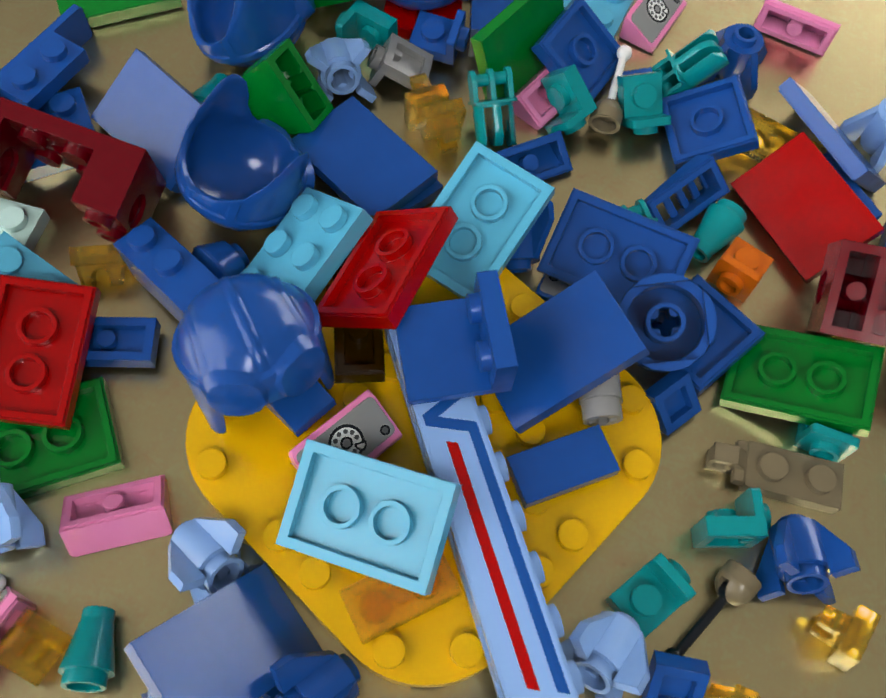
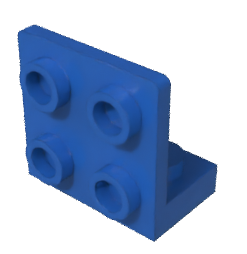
M497 270L476 272L474 292L467 293L466 298L416 304L408 307L396 329L407 402L410 405L512 390L518 362Z

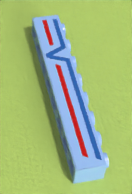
M384 329L387 347L427 474L462 485L447 537L498 698H579L578 695L585 692L583 680L573 659L566 661L559 641V638L564 637L563 623L556 606L553 603L546 604L540 586L541 583L545 582L544 569L535 550L528 552L522 532L527 530L525 515L519 501H511L504 482L509 481V471L502 452H494L488 435L493 433V428L486 406L484 404L478 406L474 396L410 405L407 402L396 329Z

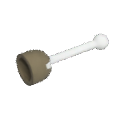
M622 45L617 49L618 63L608 98L598 101L596 103L598 108L590 113L589 126L601 134H614L620 130L623 110L615 100L618 92L617 76L623 74L626 61L632 56V49L628 45Z

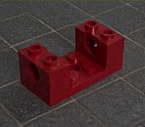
M0 97V195L16 200L37 158L53 167L60 168L63 163L76 168V172L81 175V179L70 201L80 211L85 212L82 220L98 229L96 234L99 237L115 243L133 228L139 226L150 217L152 218L167 183L146 149Z
M845 239L828 244L807 331L886 347V247Z

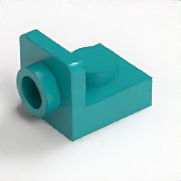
M356 0L347 11H343L337 18L335 32L338 38H362L368 42L370 49L373 50L377 44L383 46L392 33L398 35V19L362 0Z
M573 64L551 71L541 79L547 91L549 102L559 113V116L544 127L547 133L551 134L561 130L565 135H569L581 129L587 123L585 117L598 107L576 65Z
M652 71L617 76L618 103L623 110L621 126L633 129L634 135H648L657 133L658 126L671 124V115L663 114L662 72Z
M799 423L793 446L808 451L810 456L839 463L859 449L860 439L853 437L852 434L843 433L819 423L811 425Z
M748 488L735 499V510L715 509L706 512V516L690 529L693 548H752L767 538L771 527V512L769 506L763 503L761 489Z
M659 553L607 597L605 601L614 612H624L634 618L643 632L644 638H646L681 605L691 600L696 595V591L691 587V580L685 569L675 560L667 559L662 553Z

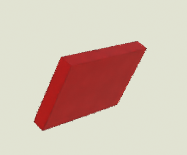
M804 131L730 183L736 194L806 284L821 275L828 244L842 239L867 244L884 233L885 228Z
M452 207L377 211L373 217L374 220L355 245L317 306L322 327L397 329L458 220Z
M0 274V422L70 430L101 292L97 287Z

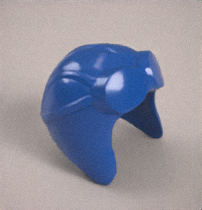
M187 0V11L193 38L200 51L206 57L217 63L249 68L283 40L290 38L295 45L304 30L306 21L316 11V5L314 0Z
M231 74L223 78L195 111L186 127L176 157L174 168L175 180L178 189L190 207L212 223L241 232L265 229L276 226L282 221L291 209L293 201L302 194L306 187L314 189L315 171L309 158V153H302L293 143L285 129L268 119L258 120L252 115L248 106L249 91L247 82L240 75Z
M244 273L220 278L218 282L209 285L194 297L188 308L183 312L182 319L174 332L172 355L177 368L185 377L211 429L218 434L226 433L224 415L245 416L255 414L261 411L265 405L287 396L295 397L303 394L319 378L328 390L333 387L335 382L322 333L320 315L315 302L305 291L297 286L283 282L276 276Z

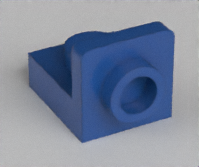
M458 9L454 20L420 11L409 42L434 55L433 60L453 65L458 51L465 52L471 28L465 27L466 11Z

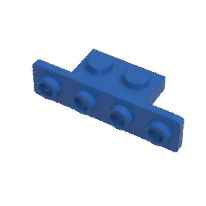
M73 4L8 64L0 69V97L39 110L90 62L87 52L82 46L93 36V33L81 7Z

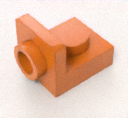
M737 236L726 252L720 257L706 280L716 285L722 293L733 296L744 303L774 259Z

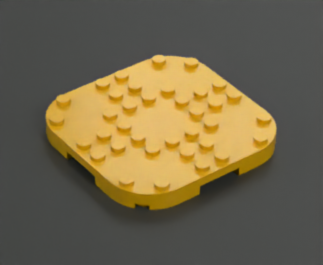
M506 267L499 276L509 325H511L546 301ZM426 276L410 305L461 298ZM333 277L315 300L316 306H318L332 284ZM322 327L323 337L335 378L334 327ZM384 329L385 382H334L333 387L328 390L319 378L318 382L335 399L336 405L299 437L266 406L261 411L252 415H224L226 433L218 434L211 429L197 401H195L188 419L185 445L189 468L199 489L222 518L235 519L247 531L243 541L260 556L361 666L385 681L410 688L451 686L479 674L488 667L448 537L432 593L426 596L275 544L297 473V469L292 465L289 458V452L366 390H370L403 434L401 439L376 459L427 474L387 347ZM626 370L619 373L623 403L621 404L623 420L616 424L600 426L620 467L617 475L525 509L510 474L509 481L504 482L510 500H518L523 509L527 530L523 531L522 535L528 552L535 550L541 560L545 582L541 583L540 586L546 604L640 502L649 490L658 471L662 448L659 421L650 399L646 396V392ZM495 393L474 396L477 405L484 404L490 415L493 433L488 435L492 449L494 452L501 451L505 460L506 457L592 427L583 424L581 406L578 399L519 434L512 427Z

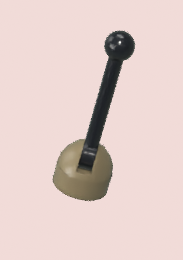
M729 559L718 571L714 579L718 595L717 599L678 645L666 649L665 652L684 656L686 651L726 604L733 606L743 605L755 597L762 588L758 578L742 564Z

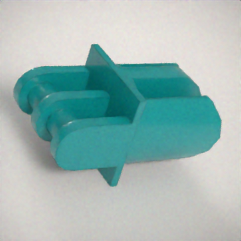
M707 30L675 54L666 49L667 57L652 67V71L662 72L663 97L695 88L730 64L722 48L718 45L719 39L714 30Z
M504 66L503 71L494 72L492 68H488L483 74H476L474 70L468 71L470 98L468 105H472L476 141L487 147L488 134V139L492 146L503 145L504 138L508 146L517 145L513 101H517V97L514 95L511 67ZM504 84L505 97L497 98L496 85ZM486 86L487 99L479 100L478 87Z

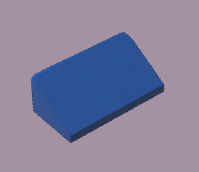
M561 130L496 152L541 180L573 170Z

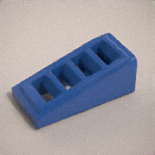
M698 154L685 163L644 201L653 218L657 217L659 223L677 230L707 209L710 204L715 203L728 194L730 189L713 155ZM698 178L702 186L701 190H698L694 179ZM684 186L687 187L692 197L690 200H687L682 190ZM673 194L681 206L679 210H676L670 199V196ZM660 203H663L670 216L665 222L656 207Z

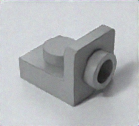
M392 33L383 46L377 44L369 57L367 66L372 68L368 83L376 87L383 76H386L420 94L427 85L434 55Z

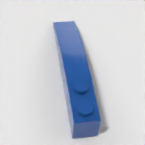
M151 217L113 243L134 278L179 322L182 319L183 312L188 308L194 297L203 289L219 280L204 264ZM317 381L303 394L295 397L287 396L265 406L299 437L336 405V402Z

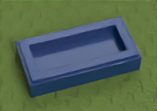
M599 424L506 457L505 460L524 509L615 476L620 471V467Z

